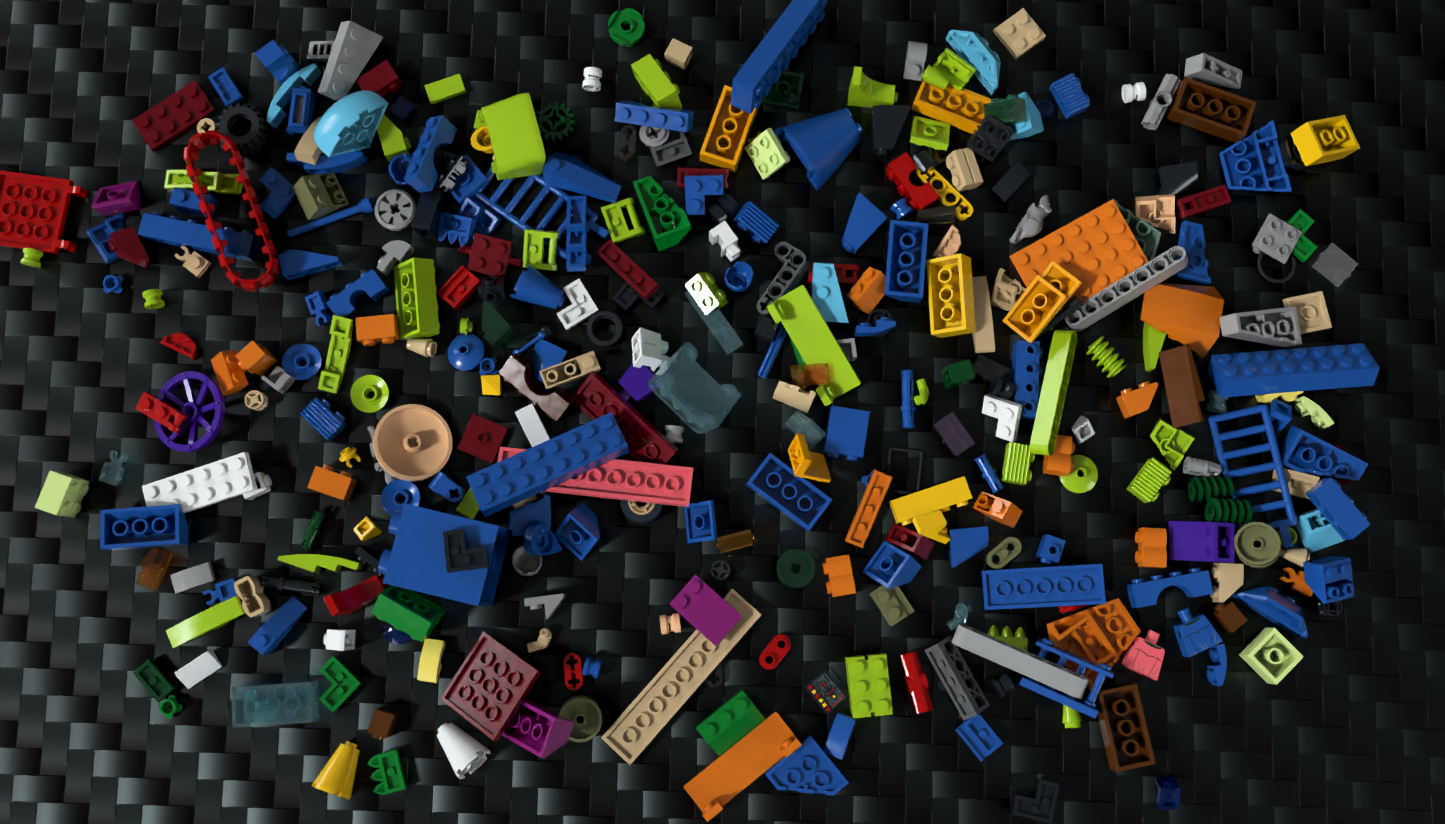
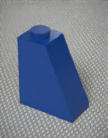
M860 192L856 197L841 241L843 243L842 246L848 252L852 251L854 254L884 225L888 218Z

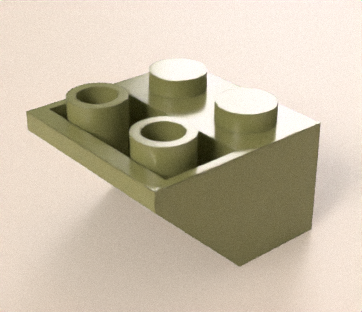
M335 173L302 176L293 187L308 220L323 218L350 205Z

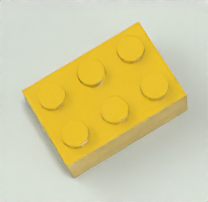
M1345 115L1306 122L1290 133L1300 153L1301 160L1306 167L1343 159L1360 149Z

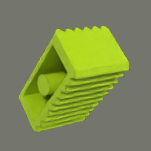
M1013 442L1006 444L1001 482L1026 485L1027 481H1031L1032 470H1029L1030 463L1034 461L1035 454H1031L1029 445Z
M1154 457L1149 458L1126 489L1144 503L1153 502L1159 496L1158 490L1161 486H1166L1170 481L1172 471Z

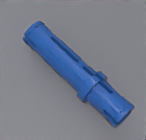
M913 370L901 371L902 428L907 429L915 428L914 411H916V406H914Z

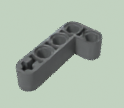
M780 242L775 246L774 252L784 265L757 303L758 312L772 319V316L765 309L772 302L770 300L775 301L794 290L810 267V262L806 255L787 242ZM788 250L786 255L781 256L783 251ZM804 259L800 265H796L798 260ZM788 275H793L790 280H785ZM782 290L780 295L774 296L776 291Z

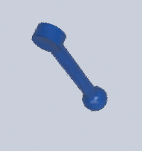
M543 331L539 332L537 337L519 350H514L513 354L518 352L521 354V352L536 341L545 338L546 334Z

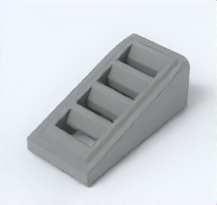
M310 41L307 59L328 62L335 41ZM314 47H318L316 55H313ZM321 48H324L323 55H320Z

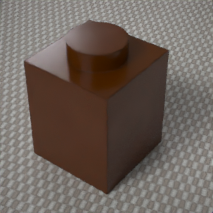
M1220 602L1211 613L1222 629L1228 633H1233L1248 621L1233 602Z
M384 708L375 709L367 732L373 734L372 737L379 740L390 737L398 713Z

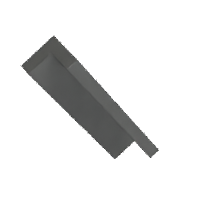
M950 635L924 651L962 719L966 720L978 715L989 707L990 704L957 646L951 642L952 637ZM945 643L948 644L950 648V653L945 648ZM956 662H958L960 670L957 669L955 665ZM965 679L970 683V688L967 687ZM975 697L979 699L981 703L980 707L976 703Z

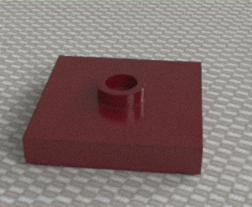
M472 414L457 449L494 464L509 429Z

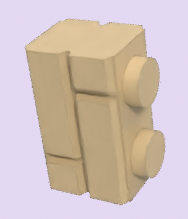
M971 149L954 150L946 157V166L951 171L953 176L952 183L958 192L975 189L984 182L975 155Z

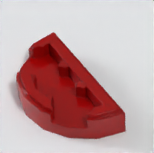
M177 332L165 336L160 342L196 360L198 354L197 345L190 336Z

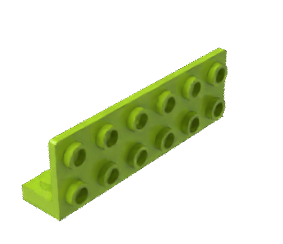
M804 285L795 288L766 307L775 323L777 324L781 321L817 381L819 386L816 392L825 406L831 404L836 397L861 384L856 372Z

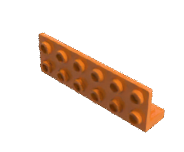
M774 712L686 783L684 789L703 812L702 816L708 822L723 810V806L781 758L784 756L788 757L802 744L779 714Z

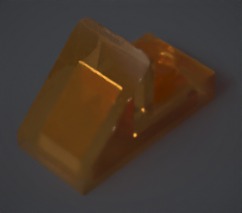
M828 363L790 366L792 384L802 389H806L809 385L828 384L830 382Z
M153 547L138 564L143 568L136 584L157 591L173 554Z

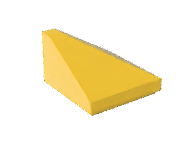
M500 374L481 375L483 395L502 394Z
M368 516L353 529L363 542L383 532Z

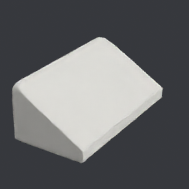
M210 650L176 671L175 675L190 689L223 666L214 651Z

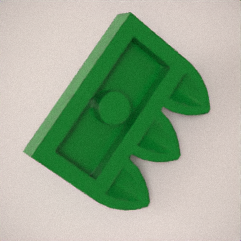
M398 749L378 754L369 760L367 765L375 768L380 767L371 775V779L383 781L375 787V793L385 795L407 788Z

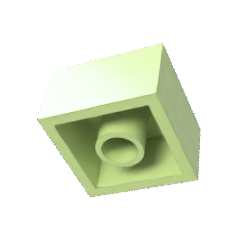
M50 470L34 508L58 516L75 518L76 514L81 510V502L88 492L90 481L67 473Z
M1265 627L1239 654L1266 683L1275 685L1304 657L1280 632L1270 627Z

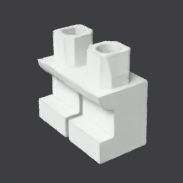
M723 221L709 231V241L712 245L718 242L721 246V257L726 255L730 262L740 257L739 253L741 250L737 246L738 238L726 221Z
M640 327L631 339L633 367L641 368L642 365L651 367L653 372L657 367L665 369L670 363V357L662 354L668 351V342L661 340V334Z

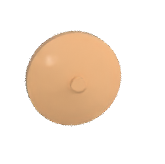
M418 404L402 405L390 410L378 423L373 436V450L381 467L390 475L404 481H421L437 474L447 463L452 451V434L443 417L433 409Z

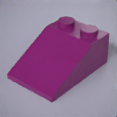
M696 574L670 602V605L716 647L743 618Z

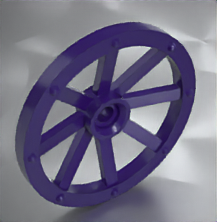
M188 371L174 376L163 386L158 398L164 402L169 398L182 407L181 411L188 416L181 424L182 429L180 433L173 432L171 435L168 434L164 425L154 420L155 429L161 441L169 448L181 452H195L210 444L219 433L225 416L224 395L217 382L206 374ZM190 379H199L203 382L197 400L195 399ZM182 382L185 386L188 403L172 393ZM210 388L215 402L202 407ZM215 409L212 424H210L204 418L206 412ZM199 422L207 430V433L196 441ZM190 425L188 444L182 445L177 443L176 439Z

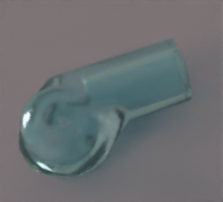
M964 603L956 605L955 617L946 623L951 631L955 630L959 623H966L968 616L967 606Z

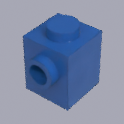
M1049 534L1043 535L1036 557L1041 559V563L1047 565L1059 563L1066 541Z

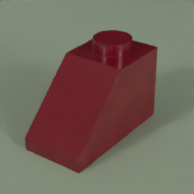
M133 226L110 233L108 244L112 252L115 251L121 259L144 268L149 267L150 259Z
M895 523L886 538V541L924 560H927L935 544L927 537Z

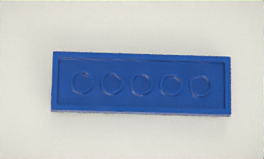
M1102 564L982 571L985 610L1106 604Z

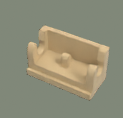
M1284 468L1290 495L1309 499L1305 493L1318 483L1320 477ZM1276 469L1273 471L1271 482L1278 481ZM1275 489L1273 491L1281 492V489Z

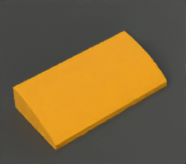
M923 79L911 110L938 121L949 123L953 127L973 134L974 130H978L977 126H981L980 123L984 116H987L988 113L990 114L995 100L965 88L959 91L949 83L943 90L924 82Z

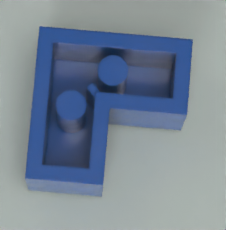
M724 174L685 176L686 215L706 214V195L724 194Z

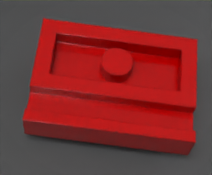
M462 265L438 290L437 294L458 311L478 289L481 281Z

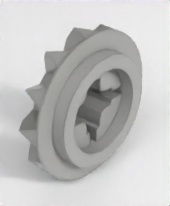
M641 126L639 135L646 147L652 146L655 148V146H662L664 142H667L669 130ZM651 129L658 134L657 139L654 136H651Z

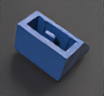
M1329 556L1303 562L1305 582L1322 603L1328 604L1354 597L1351 558Z

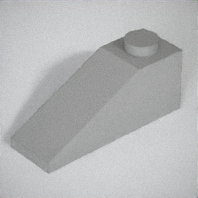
M1202 53L1186 59L1184 77L1204 84L1240 89L1242 70Z

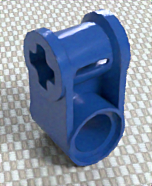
M441 471L437 473L428 486L437 494L454 503H460L467 493L462 486ZM454 491H458V498L453 494Z

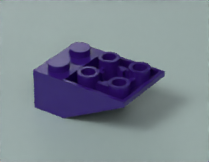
M1168 521V560L1234 563L1235 523Z

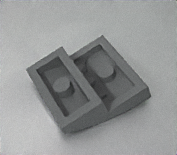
M651 130V136H654L657 139L658 134L655 133V131ZM669 130L667 142H664L662 146H655V148L649 146L657 167L692 155L684 132Z

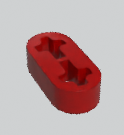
M572 652L565 656L563 664L565 684L568 689L575 691L582 687L584 677L582 675L581 656ZM571 656H574V659H578V663L574 665L575 670H572V665L567 662L571 659ZM572 673H575L576 679L580 680L576 687L569 683V680L573 678Z

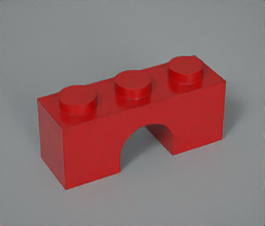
M905 152L887 165L886 175L891 181L894 180L898 192L907 198L908 205L914 209L913 211L920 214L936 203L939 195L929 182L922 186H914L910 182L909 176L915 173L917 167L908 153Z

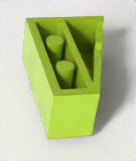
M648 54L631 64L635 78L646 95H649L654 102V107L683 109L678 95L680 90L675 83L672 84L670 82L669 74L661 70L662 66L658 59L654 60Z

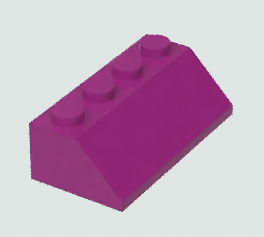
M525 698L502 736L538 757L545 759L567 743L574 722Z

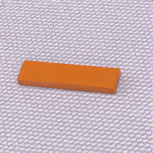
M874 469L845 537L846 542L860 548L864 547L892 481V476Z

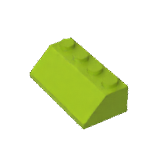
M413 257L393 266L400 340L428 338L439 334L440 323L438 320L434 260Z

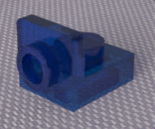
M1171 777L1155 778V783L1158 787L1157 808L1159 810H1179L1181 788L1176 779Z

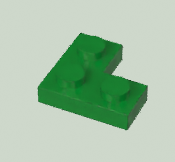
M1299 209L1287 224L1302 232L1291 253L1301 262H1305L1317 249V246L1303 235L1315 221Z
M332 656L319 670L332 683V686L319 700L329 710L335 712L363 682L336 656Z

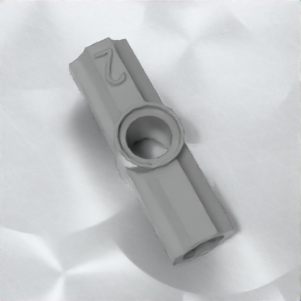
M1166 74L1141 122L1144 128L1148 130L1157 129L1180 83L1177 76L1173 74ZM1158 100L1163 101L1164 105L1160 104Z

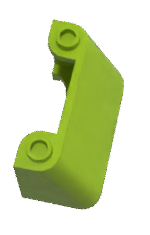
M520 93L482 107L481 112H478L479 122L487 126L495 156L491 167L493 174L497 176V180L542 174L546 156L530 94Z

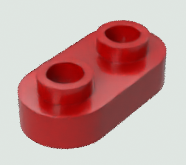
M784 634L776 635L760 654V665L767 670L774 669L790 650V639ZM780 640L785 642V646L783 648L778 647V642ZM767 656L773 658L771 663H766L765 658Z

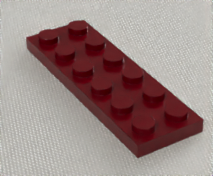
M595 371L588 376L573 396L576 400L575 404L592 420L612 412L628 445L629 454L637 462L666 465L679 450Z

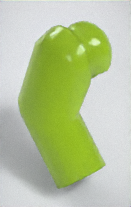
M925 378L916 381L920 394L914 396L917 406L926 404L929 397V389Z

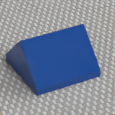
M714 500L689 504V507H684L687 542L717 541Z

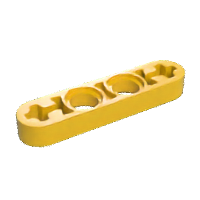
M933 168L927 172V175H921V170L916 169V178L923 185L928 182L929 177L931 178L932 175L934 177L929 182L932 187L934 181L942 183L941 189L937 190L934 187L933 189L939 195L938 200L958 219L967 220L973 213L972 205L939 172ZM953 194L956 197V201L948 202L946 195ZM960 201L961 203L955 209L954 206ZM961 208H962V209L967 208V209H968L967 214L964 213V214L962 215V214L960 213V212H961Z

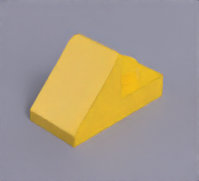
M940 510L912 519L920 535L944 544L950 540L946 528L947 521Z

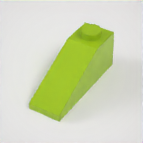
M383 114L377 131L384 155L390 162L399 154L410 153L409 149L412 147L409 138H405L403 133Z

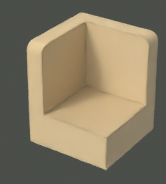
M673 38L664 53L665 61L685 70L693 56V47Z

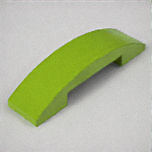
M333 315L329 332L332 335L325 369L321 371L318 385L320 390L338 393L350 353L353 319Z

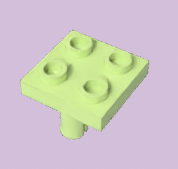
M772 128L766 129L745 147L746 152L763 180L769 178L791 159L790 155L787 156L789 153L784 151L781 139L778 140L779 136L775 135Z

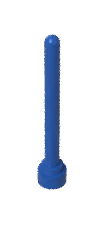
M370 197L364 198L359 202V205L289 229L287 236L292 237L359 212L371 213L374 211V205Z

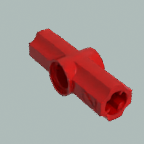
M917 651L900 655L905 672L906 687L911 694L916 713L932 710L933 707L927 690L929 688L924 671H922Z

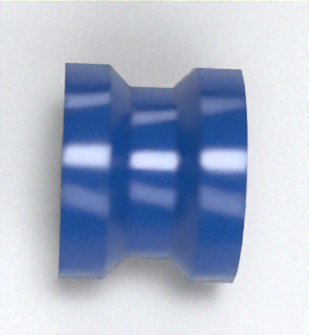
M905 197L890 207V210L897 215L898 221L907 217L914 210L911 206H908Z
M587 656L582 675L586 676L589 674L593 678L598 679L603 660H595L591 656Z

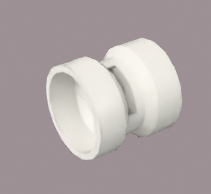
M596 67L584 68L583 75L585 80L583 81L582 88L592 92L600 91L602 70Z
M1138 82L1135 85L1124 84L1122 86V99L1124 103H1131L1133 100H1145L1146 87L1143 82Z

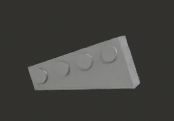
M352 21L341 22L318 93L334 100H340L345 97L383 37Z

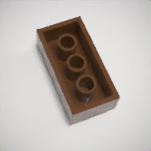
M1185 77L1176 89L1166 119L1237 143L1246 136L1257 102Z
M1129 682L1101 688L1095 703L1099 707L1097 716L1109 768L1119 772L1156 764L1137 684Z

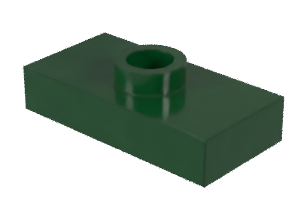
M152 659L145 661L133 672L157 702L164 700L176 689Z

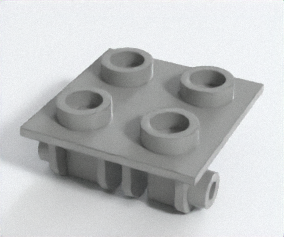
M1269 213L1252 244L1253 252L1257 254L1264 252L1285 264L1302 232Z

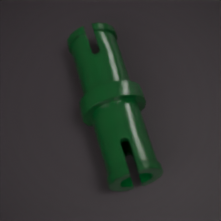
M314 510L309 526L307 525L305 528L307 531L300 547L307 550L313 549L317 535L321 533L320 528L326 513Z

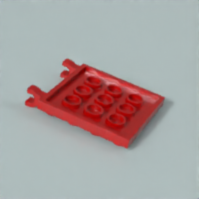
M0 170V246L16 249L32 248L53 254H59L60 249L75 252L76 244L62 240L71 195L87 198L88 191L84 190L81 186H73L74 182L67 179Z

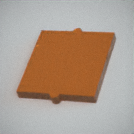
M749 529L718 537L716 545L720 549V553L753 545L752 539H754V536Z

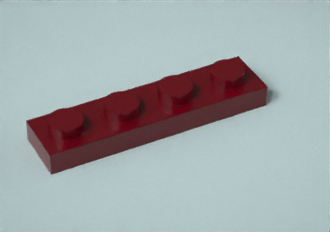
M610 239L596 251L597 255L645 300L660 288L651 277Z

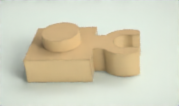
M181 246L185 254L183 256L175 254V257L180 261H186L182 266L200 278L212 263L196 251L191 254L187 247Z

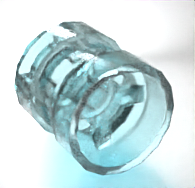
M1210 390L1208 395L1210 402L1207 404L1206 410L1215 413H1226L1227 406L1225 403L1228 397L1220 398L1216 390Z

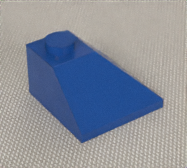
M583 502L567 515L554 534L581 561L600 538L597 516Z
M884 541L862 572L890 590L911 582L922 566L910 555Z

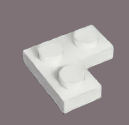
M580 279L563 288L572 305L556 314L568 331L599 312Z
M991 394L984 395L982 413L998 419L996 437L1010 442L1016 441L1022 405Z

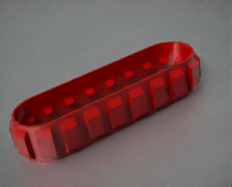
M207 130L200 134L197 133L189 139L188 147L184 148V160L188 164L186 170L189 178L194 183L192 186L198 200H201L199 206L205 218H208L205 222L208 231L214 236L211 239L215 250L218 253H222L218 256L221 267L224 271H228L226 273L227 278L236 287L241 285L244 291L257 292V289L263 287L266 289L275 282L273 278L275 274H279L280 262L277 258H274L278 255L272 240H267L271 235L266 223L262 222L265 218L259 204H256L258 199L253 187L250 186L252 183L246 169H243L246 167L240 152L237 151L236 144L228 135L222 136L219 131ZM219 144L223 145L222 148L225 152L232 151L233 158L229 159L231 166L237 165L240 173L235 178L237 183L244 184L246 193L242 197L244 201H250L253 210L249 212L250 218H256L259 228L255 230L256 235L263 236L266 244L261 249L263 254H269L270 262H266L265 266L268 270L265 274L259 275V278L255 280L254 278L240 279L242 274L239 271L233 273L231 265L235 263L233 257H227L224 247L228 246L227 240H221L218 229L222 228L220 221H214L211 213L215 210L214 204H208L205 196L209 192L208 187L202 186L199 180L202 171L201 168H195V160H198L199 154L197 153L207 145Z

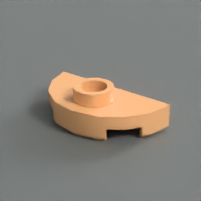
M953 224L932 255L933 258L954 255L959 250L961 245L958 229Z

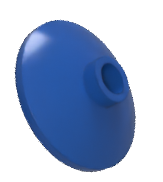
M473 334L457 336L448 347L449 362L456 369L462 371L476 368L485 355L483 342ZM466 347V352L461 353L462 349Z
M304 343L291 346L282 358L284 371L296 380L312 378L319 372L322 365L319 351L312 345ZM306 362V365L301 367L300 363Z
M397 479L390 482L384 488L381 502L384 510L392 516L395 510L403 511L404 503L419 507L421 497L414 483ZM404 495L406 499L401 503L399 498Z

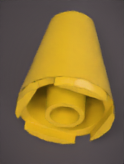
M348 741L345 744L341 743L311 787L350 800L360 751L356 749L357 745Z

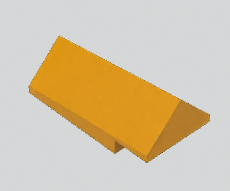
M1052 261L1041 276L1037 275L1003 319V322L1032 344L1082 282Z

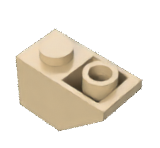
M1213 563L1211 578H1213L1212 588L1214 594H1210L1213 602H1225L1243 585L1244 564Z

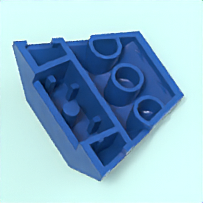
M1273 120L1219 153L1228 190L1292 192L1288 174H1286Z

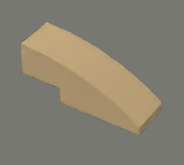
M318 117L309 126L294 151L298 161L316 165L320 154H324L314 140V130L321 117Z

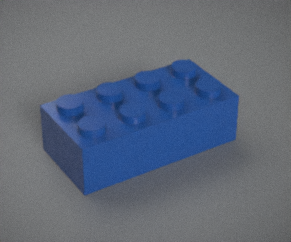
M771 453L768 454L746 483L747 487L807 532L810 531L832 501L830 497L806 479L795 476L793 469Z

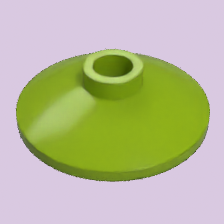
M376 375L362 376L354 382L351 388L350 396L352 403L362 412H377L386 405L389 399L388 385L382 378ZM370 392L375 393L373 398H369Z
M1071 456V461H1074L1073 471L1066 477L1059 476L1062 485L1073 493H1084L1091 490L1098 479L1096 465L1086 456ZM1078 470L1083 471L1082 477L1078 476Z

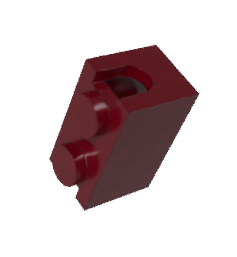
M387 60L356 79L361 90L372 91L382 98L390 92L397 91L402 85V82Z

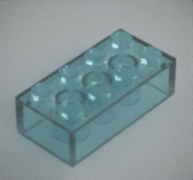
M319 680L232 687V728L312 723L320 720Z

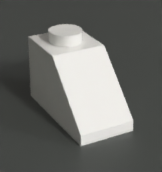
M327 629L323 639L326 649L338 651L354 650L356 630Z

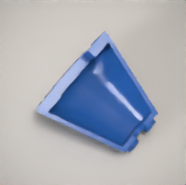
M847 108L775 130L776 135L779 136L784 146L790 145L808 170L807 178L817 191L822 188L861 141L860 134L863 132L860 124L853 121L852 114Z

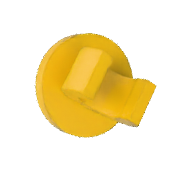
M347 447L340 453L339 460L341 462L346 461V465L349 468L353 467L350 462L351 458L357 459L358 462L361 461L359 454L355 453L357 451L355 447Z

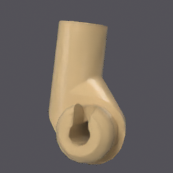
M541 629L537 641L527 643L529 653L548 647L552 638V633L549 629Z

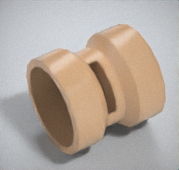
M673 613L672 616L659 615L662 634H668L671 631L675 633L681 632L679 613Z

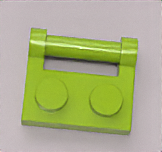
M627 198L616 202V204L613 203L601 207L614 244L645 234V230L641 227L636 214L633 198ZM622 208H627L634 227L633 230H628Z
M525 229L522 267H526L525 265L528 263L535 269L556 271L557 239H559L560 232ZM545 238H550L548 263H543Z

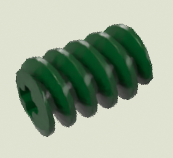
M1227 476L1223 478L1193 477L1188 485V494L1191 502H1194L1195 496H1197L1199 502L1203 500V496L1206 501L1211 496L1217 499L1219 496L1226 499V495L1230 499L1233 498V483L1230 477Z
M1212 497L1206 504L1205 518L1208 522H1211L1212 519L1214 522H1219L1221 519L1223 523L1227 521L1234 523L1236 520L1238 524L1242 522L1248 524L1252 519V508L1246 499H1217Z

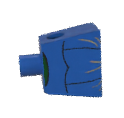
M1189 607L1177 611L1182 622L1174 625L1173 628L1183 657H1191L1223 642L1203 614L1193 616Z

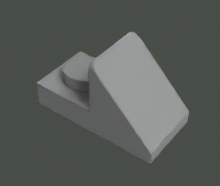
M565 593L525 598L524 604L525 606H530V610L540 609L542 604H544L547 620L550 619L566 596Z

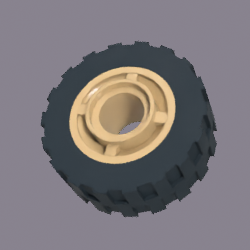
M620 500L621 509L626 518L637 524L653 522L659 517L663 509V504L647 503L644 507H639L636 504L637 501Z

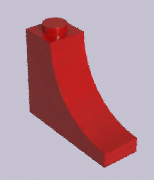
M375 575L346 590L329 594L323 599L332 616L350 615L377 600L379 594L390 585L383 583L384 577Z

